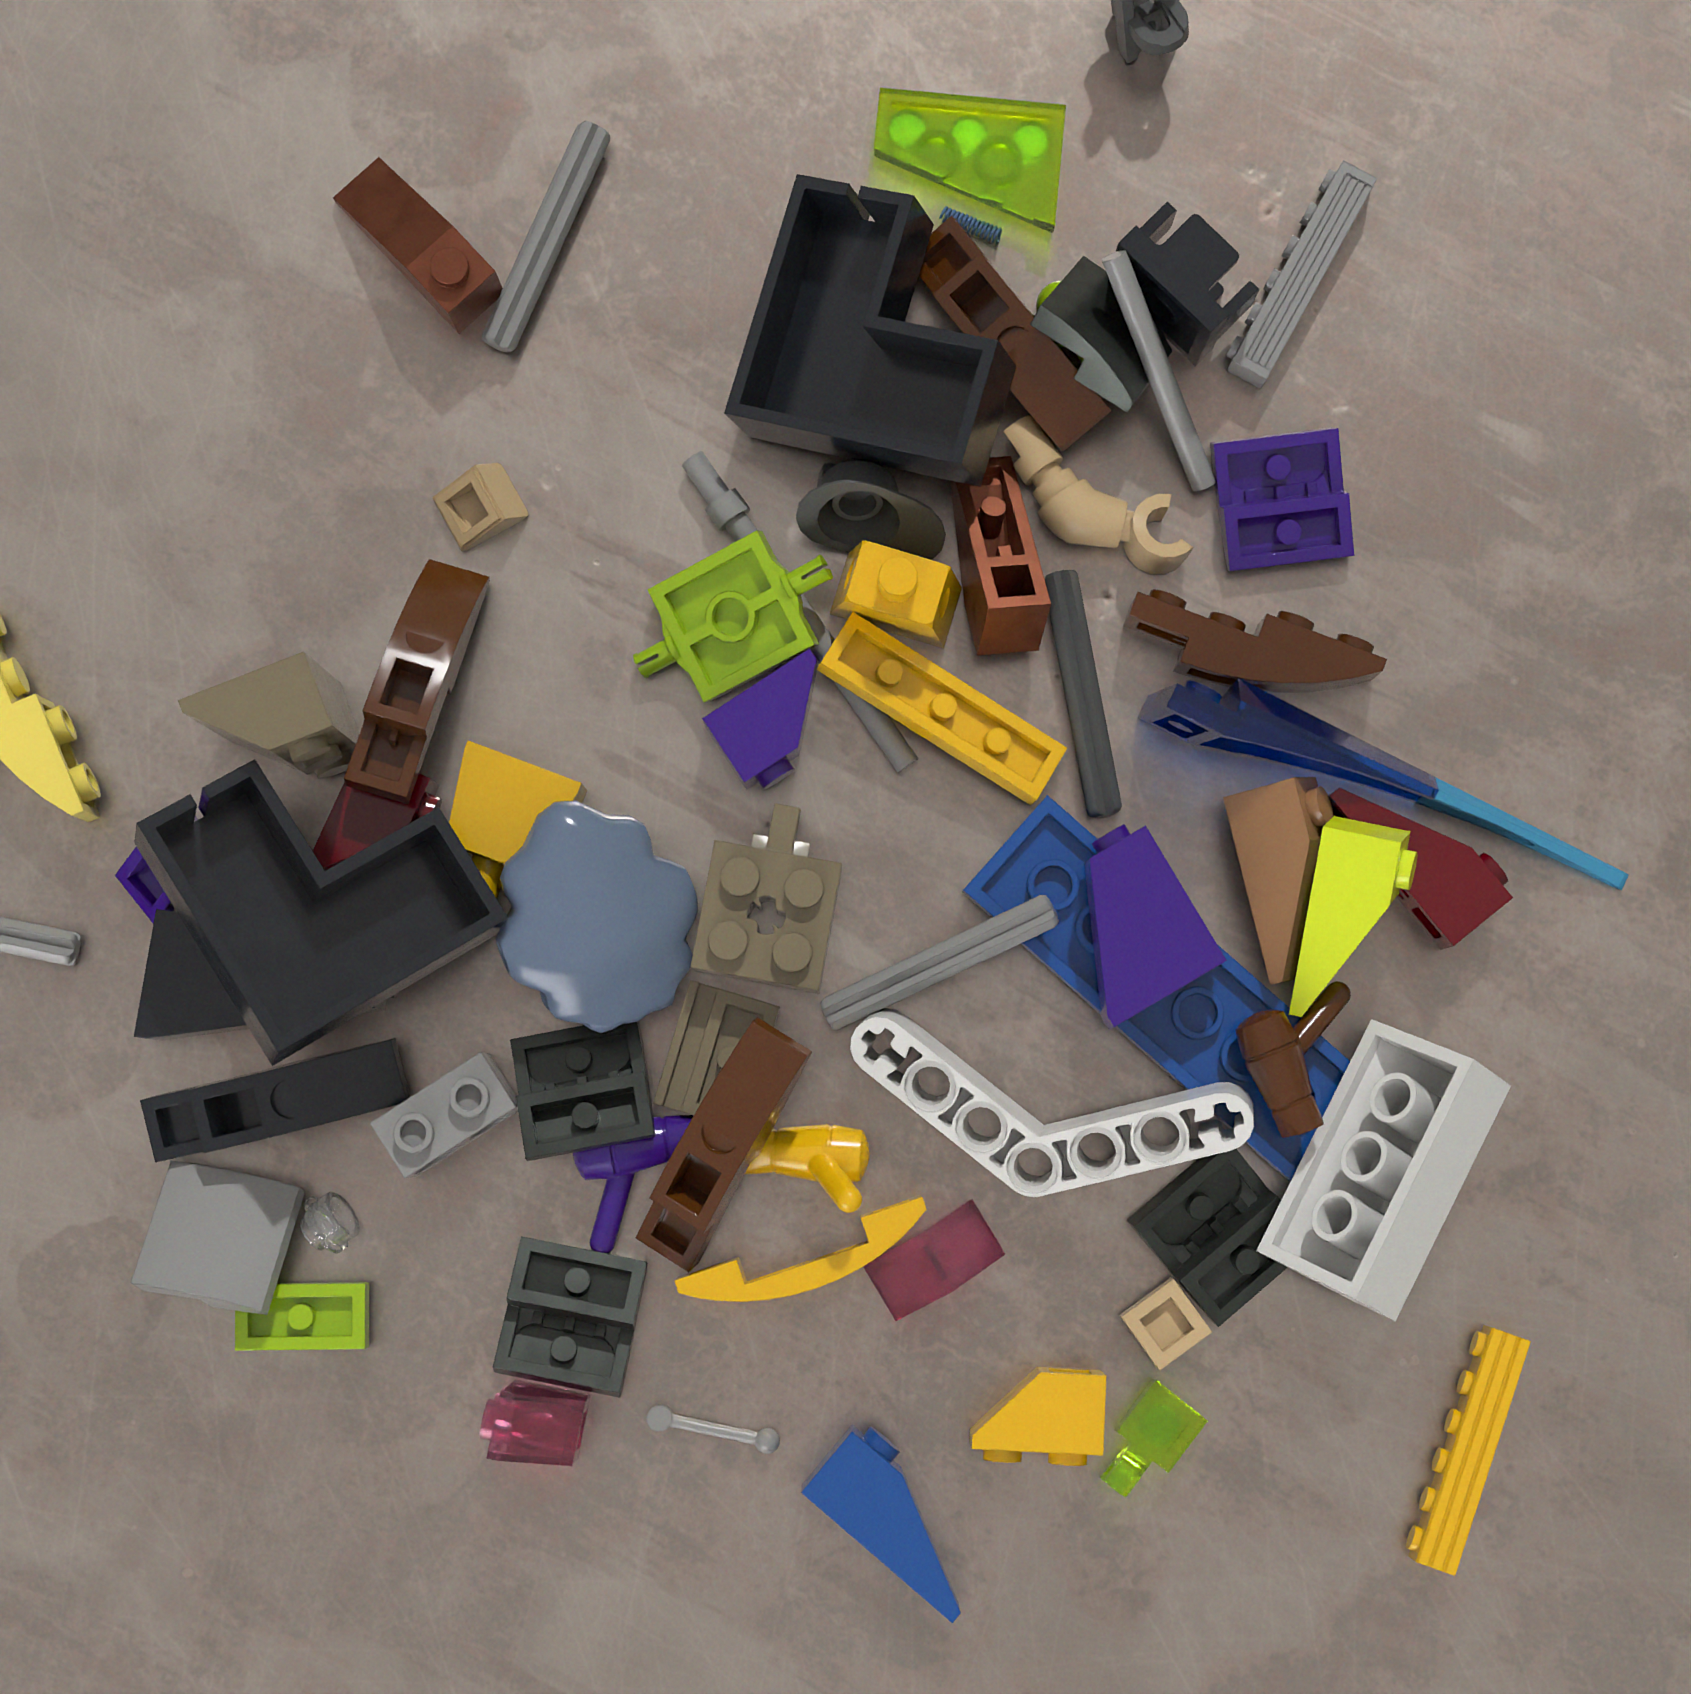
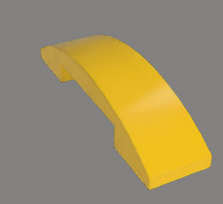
M920 1195L863 1214L860 1217L868 1238L867 1241L749 1281L746 1279L739 1257L680 1276L674 1281L678 1293L707 1300L748 1302L792 1296L839 1280L873 1261L898 1242L927 1209L923 1197Z

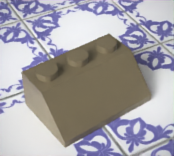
M304 651L178 700L182 713L223 738L307 775L316 772L317 778H326L346 771L359 737L358 728L340 682Z

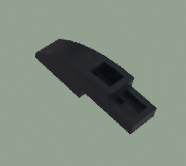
M396 1038L278 1065L262 1071L151 1096L140 1100L154 1160L157 1163L200 1152L208 1153L373 1112L398 1105L410 1098Z

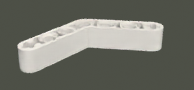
M883 1008L867 1016L856 1027L851 1037L850 1050L854 1061L862 1070L1010 1188L1023 1196L1040 1197L1231 1151L1242 1146L1250 1138L1254 1127L1253 1102L1249 1094L1239 1085L1230 1082H1217L1043 1125L908 1016L896 1009ZM886 1028L895 1035L891 1042L893 1049L887 1048L880 1054L872 1047L876 1040L874 1034L878 1035ZM915 1048L921 1054L912 1061L903 1075L897 1068L910 1051ZM928 1066L939 1068L948 1076L950 1091L941 1096H933L926 1093L920 1087L918 1071ZM1226 1103L1230 1112L1241 1111V1113L1235 1116L1233 1128L1223 1129L1219 1120H1210L1199 1123V1138H1190L1191 1124L1187 1109H1195V1122L1213 1117L1215 1104ZM978 1107L994 1111L1000 1119L1001 1130L991 1136H983L976 1133L970 1127L968 1113ZM1155 1117L1170 1119L1177 1126L1179 1137L1169 1145H1155L1145 1137L1143 1133L1144 1124ZM1090 1133L1107 1135L1113 1141L1116 1153L1107 1160L1095 1161L1083 1153L1080 1140ZM1029 1148L1040 1149L1050 1157L1053 1165L1052 1170L1042 1176L1030 1175L1020 1166L1018 1154Z

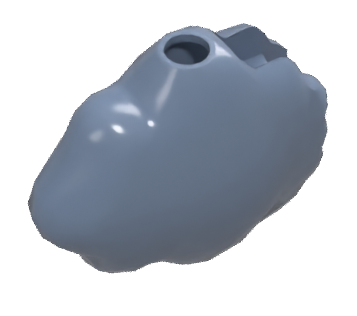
M577 800L552 803L537 815L523 846L505 862L500 875V881L504 895L511 904V908L507 913L508 919L500 927L495 940L508 974L516 982L540 991L544 1006L551 1011L555 1018L567 1022L581 1023L591 1030L603 1033L613 1030L621 1024L637 1022L649 1013L663 1010L673 1004L676 988L691 968L693 955L686 937L697 916V896L691 878L684 866L654 855L650 836L644 823L630 815L606 814Z

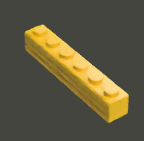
M1483 1325L1481 1332H1475L1469 1348V1354L1473 1355L1469 1370H1463L1457 1384V1393L1461 1394L1457 1407L1449 1411L1445 1421L1444 1431L1448 1435L1444 1447H1439L1436 1450L1432 1461V1471H1435L1431 1487L1426 1486L1420 1498L1419 1509L1423 1512L1418 1526H1412L1407 1538L1406 1548L1410 1550L1408 1556L1415 1562L1453 1576L1456 1575L1531 1341Z

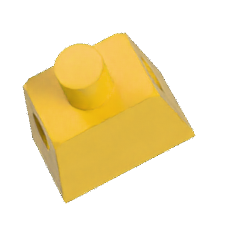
M861 541L847 555L830 615L847 620L851 613L854 612L883 631L944 649L962 587L952 568L946 564L870 541Z
M467 740L449 824L467 853L472 854V861L497 899L502 887L500 875L505 862L523 846L537 815L554 802L577 800L582 803L588 790L581 782Z

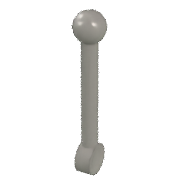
M663 1404L653 1406L647 1414L648 1426L655 1431H664L668 1427H674L753 1444L764 1454L773 1453L780 1444L778 1433L771 1428H763L755 1432L673 1414L672 1410Z

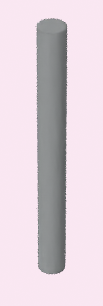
M1126 250L1116 251L1104 257L1102 263L1193 491L1206 489L1216 482L1127 252Z

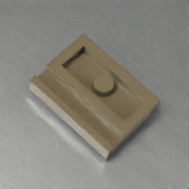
M690 980L653 1104L694 1116L714 1080L752 1021L758 1017L774 1027L780 1006Z

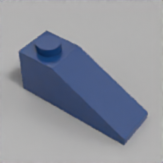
M851 1425L804 1481L801 1493L953 1623L961 1614L959 1602L903 1469L894 1461L900 1453L899 1449L872 1426L863 1434L854 1425Z

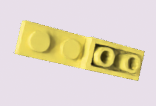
M0 614L1 637L3 635H6L7 632L4 621ZM0 640V760L21 781L41 797L71 816L87 822L100 818L94 803L95 799L101 797L100 789L89 766L85 762L78 764L70 742L77 739V734L69 714L62 705L55 707L53 702L36 693L24 698L23 694L30 692L27 677L16 658L11 657L8 659Z

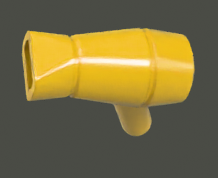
M829 1124L773 1128L761 1153L749 1164L745 1174L775 1172L780 1175L819 1182L841 1211L851 1213L859 1209L862 1203L861 1193L852 1182L861 1181L867 1170L870 1156L868 1141L863 1130L838 1125L830 1126Z

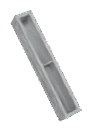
M1344 160L1337 172L1331 169L1328 170L1318 189L1325 194L1318 205L1311 202L1300 221L1302 225L1306 226L1300 239L1292 235L1282 254V257L1288 259L1281 272L1274 268L1263 290L1269 292V295L1263 305L1255 302L1244 322L1251 326L1245 338L1237 335L1226 355L1232 359L1227 369L1229 373L1240 377L1259 389L1263 387L1378 178Z

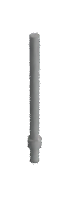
M702 451L692 455L682 464L686 473L709 505L705 511L720 531L727 529L736 542L757 530L747 516L750 511L747 503L736 488L728 489ZM801 594L803 612L819 642V645L811 650L819 662H821L835 639L804 595ZM834 681L898 773L918 760L912 748L887 714Z

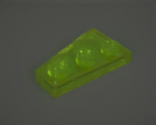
M880 87L874 156L1053 233L1056 219L1066 105Z

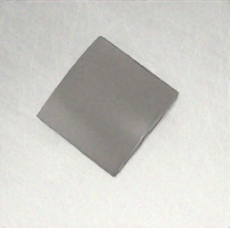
M171 1160L131 1284L146 1292L200 1299L215 1308L267 1315L305 1191L297 1186L255 1175Z

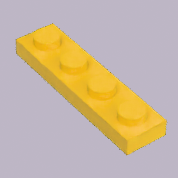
M854 612L851 613L816 669L1029 805H1032L1038 799L1067 750V747Z

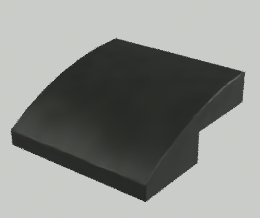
M1083 256L1040 305L1030 325L1084 358L1073 379L1128 413L1150 382L1106 271ZM1154 321V324L1158 331L1159 337L1161 339L1167 357L1169 358L1173 350L1171 349L1163 332L1160 330V328Z
M639 1021L621 1024L615 1029L603 1033L596 1032L582 1025L510 1039L519 1094L516 1096L525 1159L527 1161L656 1137Z
M1237 1149L1198 1158L1127 1219L1143 1241L1217 1327L1221 1326L1288 1268L1256 1251L1281 1199L1268 1189Z
M521 1236L506 1297L508 1305L493 1363L494 1373L620 1398L640 1307L647 1262Z

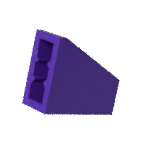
M1123 824L1091 843L1097 854L1089 858L1084 864L1101 1018L1108 1029L1116 1027L1227 961L1146 825L1130 834L1126 825Z

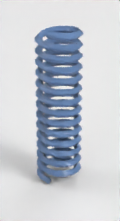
M948 206L942 210L939 219L943 217L942 223L946 221L947 217L949 218L952 215L965 231L968 226L967 233H970L971 230V236L975 232V237L979 234V239L983 236V240L987 238L988 242L991 240V243L999 244L1002 232L1001 227L993 226L989 222L985 224V221L981 222V219L977 220L976 217H969L968 214L965 215L964 212H957L956 209H948Z

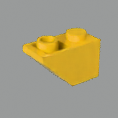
M1036 1367L969 1429L971 1449L983 1450V1460L992 1462H1022V1452L1048 1453V1463L1064 1466L1087 1465V1455L1103 1456L1106 1375L1101 1370Z

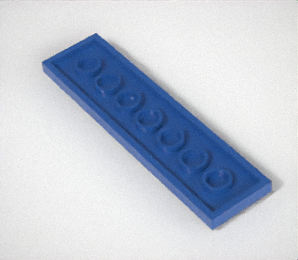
M1047 795L963 889L962 893L991 918L1039 895H1046L1056 910L1059 922L1055 928L1021 943V945L1101 1015L1084 864L1088 859L1097 854L1091 845L1097 838ZM1218 945L1227 961L1127 1019L1115 1028L1185 1090L1217 1082H1230L1242 1087L1249 1094L1254 1109V1127L1250 1138L1245 1143L1291 1182L1317 1128L1300 1135L1282 1138L1272 1116V1110L1268 1108L1244 1064L1245 1060L1242 1058L1235 1029L1246 1018L1260 1011H1284L1292 1027L1297 1024L1301 1017L1289 1015L1290 1008ZM1320 1036L1304 1055L1312 1088V1096H1314L1321 1117H1323L1350 1060L1325 1038ZM1226 1103L1215 1104L1214 1115L1229 1129L1233 1128L1235 1116L1241 1113V1111L1230 1112Z

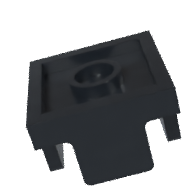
M1167 201L1141 228L1136 225L1118 243L1116 251L1126 250L1151 316L1163 332L1165 338L1196 366L1214 348L1217 340L1252 306L1260 289L1250 280L1222 308L1217 301L1222 297L1224 288L1218 281L1237 263L1239 253L1198 214L1191 215L1163 244H1156L1171 228L1177 212Z

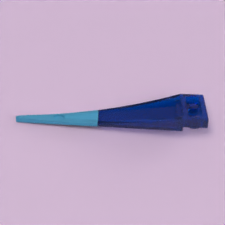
M1240 678L1233 683L1223 696L1210 687L1191 680H1187L1184 686L1178 683L1148 695L1138 716L1139 719L1193 746L1249 756L1304 769L1414 802L1515 841L1620 890L1623 889L1629 874Z

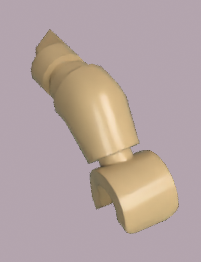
M1031 415L1017 420L1003 431L1021 456L1015 462L1013 468L1025 485L1034 483L1036 486L1033 496L1041 506L1038 515L1054 535L1068 544L1117 548L1119 542L1123 541V548L1129 561L1139 570L1149 574L1164 575L1175 571L1187 559L1194 548L1183 539L1172 544H1163L1156 541L1147 529V523L1162 521L1170 506L1172 494L1153 495L1142 501L1135 511L1127 510V501L1094 489L1087 479L1078 480L1071 468L1062 470L1060 467L1063 461L1062 455Z

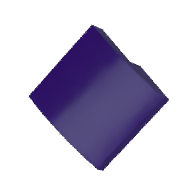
M1331 427L1210 442L1212 470L1216 480L1214 487L1228 571L1355 556L1349 493L1344 491L1339 428Z

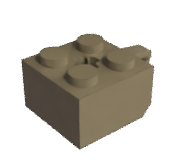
M775 803L769 835L753 833L751 846L714 840L691 961V968L694 971L815 994L820 993L839 891L842 863L808 857L810 844L796 841L801 813L799 807ZM763 902H774L777 913L786 916L784 924L780 929L775 924L772 925L774 930L772 934L759 933L757 921L750 919L751 912L755 907L760 911L763 909L761 906Z

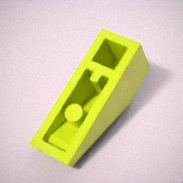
M1333 816L1323 826L1289 1015L1298 1017L1304 1015L1398 896L1399 890H1410L1418 856L1417 852L1407 850L1411 831Z

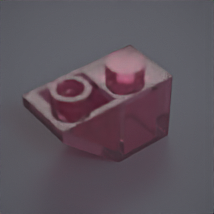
M517 1379L501 1390L500 1393H496L494 1400L488 1399L480 1428V1439L490 1441L486 1459L504 1462L573 1466L579 1458L592 1394Z

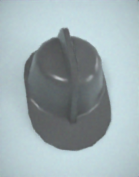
M854 459L838 464L825 463L818 475L817 488L809 491L798 503L796 521L800 531L811 541L848 553L861 541H870L933 560L942 551L946 537L943 522L932 508L913 497L900 493L894 476L883 465L870 460Z

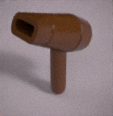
M1335 981L1330 983L1294 1027H1292L1284 1011L1266 1010L1249 1016L1235 1029L1242 1058L1245 1060L1244 1064L1268 1108L1272 1110V1116L1282 1138L1300 1135L1324 1125L1315 1098L1312 1096V1088L1304 1055L1349 1002L1351 991L1343 982Z

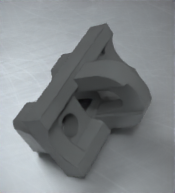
M1111 0L1112 13L1116 18L1118 50L1127 63L1137 59L1141 51L1153 56H1161L1160 54L1177 50L1187 41L1189 37L1188 14L1179 0Z

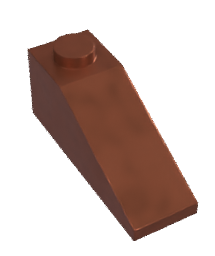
M380 157L374 160L333 197L338 206L458 334L498 300L503 288L496 271L450 222Z
M989 457L981 487L950 480L964 604L976 653L979 656L1039 651L1051 601L1016 472L1013 468L1012 457Z

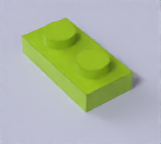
M369 1282L277 1283L267 1315L235 1310V1351L366 1349L369 1347Z

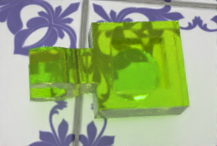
M1152 1379L1114 1429L1115 1432L1129 1443L1110 1462L1100 1476V1479L1120 1495L1126 1497L1152 1461L1169 1473L1208 1420L1158 1380Z

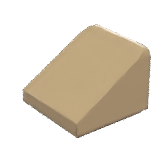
M499 463L474 465L432 497L461 551H467L514 526L529 515L504 467Z

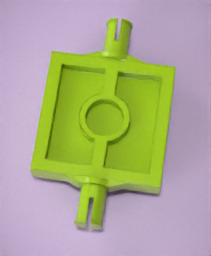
M756 530L647 589L661 616L665 639L633 655L636 665L650 661L639 667V672L644 678H648L651 674L677 662L690 674L703 702L706 703L761 676L808 649L814 648L819 645V642L803 612L801 594L833 579L830 569H822L828 565L822 555H818L815 559L789 572L777 561L763 531ZM822 569L821 571H819V572H817V573H815V574H813V575H811V576H809V577L807 578L808 575H810V574H812V573H814V572H816V571Z

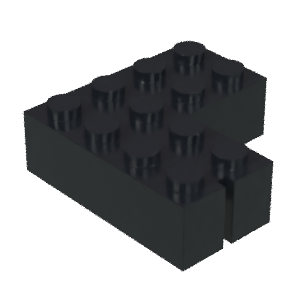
M797 174L724 414L748 437L849 459L870 460L886 467L981 487L1016 365L999 340L905 322L934 226L914 195L861 186L857 195L849 183ZM871 216L875 222L868 221L869 217Z
M255 759L202 787L198 808L204 817L194 822L197 804L191 794L136 823L135 845L272 1066L494 937L508 919V916L439 807L325 871Z

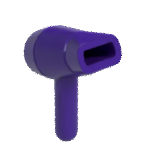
M693 1115L664 1116V1118L660 1116L653 1117L656 1137L572 1153L577 1170L584 1180L607 1179L589 1243L592 1251L609 1254L614 1249L635 1173L668 1162Z

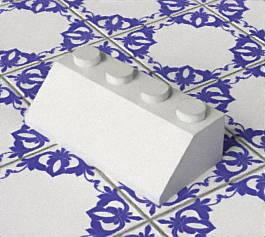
M1371 1019L1322 1117L1324 1125L1316 1129L1256 1251L1396 1322L1511 1085L1470 1057Z

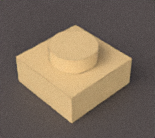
M1169 1278L1119 1315L1159 1370L1212 1333L1173 1278Z

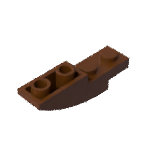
M951 215L935 229L930 236L919 273L920 278L963 333L999 340L1016 365L1010 391L1059 449L1065 451L1112 410L1099 394L1073 379L1078 368L1055 340L1030 325L1034 315L960 223Z
M432 559L427 561L397 621L362 711L365 720L344 776L346 786L409 804L446 694L451 695L490 582L489 576Z
M1152 589L1149 595L1137 592L1123 624L1126 628L1182 648L1173 672L1207 683L1241 690L1271 693H1308L1340 689L1373 680L1383 671L1387 661L1386 658L1372 653L1374 646L1371 643L1348 634H1338L1337 638L1333 639L1312 631L1314 627L1312 621L1291 612L1279 611L1277 617L1266 614L1257 625L1254 635L1244 632L1246 624L1239 619L1219 612H1211L1209 618L1185 610L1187 602L1182 598L1156 589Z
M758 1017L752 1021L714 1080L665 1166L649 1199L653 1200V1203L635 1237L637 1240L688 1273L700 1262L749 1164L761 1153L812 1054L811 1050Z

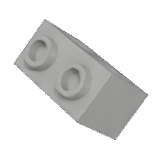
M480 1052L370 1124L403 1177L412 1178L419 1176L518 1112L517 1095L492 1055Z

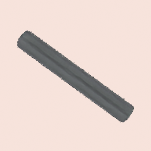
M1075 570L1055 571L1045 577L1051 601L1049 615L1086 810L1090 817L1110 816L1121 810L1122 803L1079 577Z

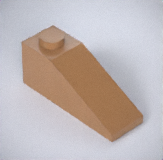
M1293 777L1223 797L1270 985L1295 980L1322 829L1333 817L1328 794L1323 787H1318L1316 777Z

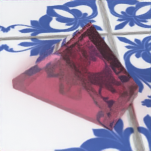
M970 1199L889 1248L879 1257L863 1266L893 1318L897 1321L955 1291L1004 1256L1005 1252L973 1199Z

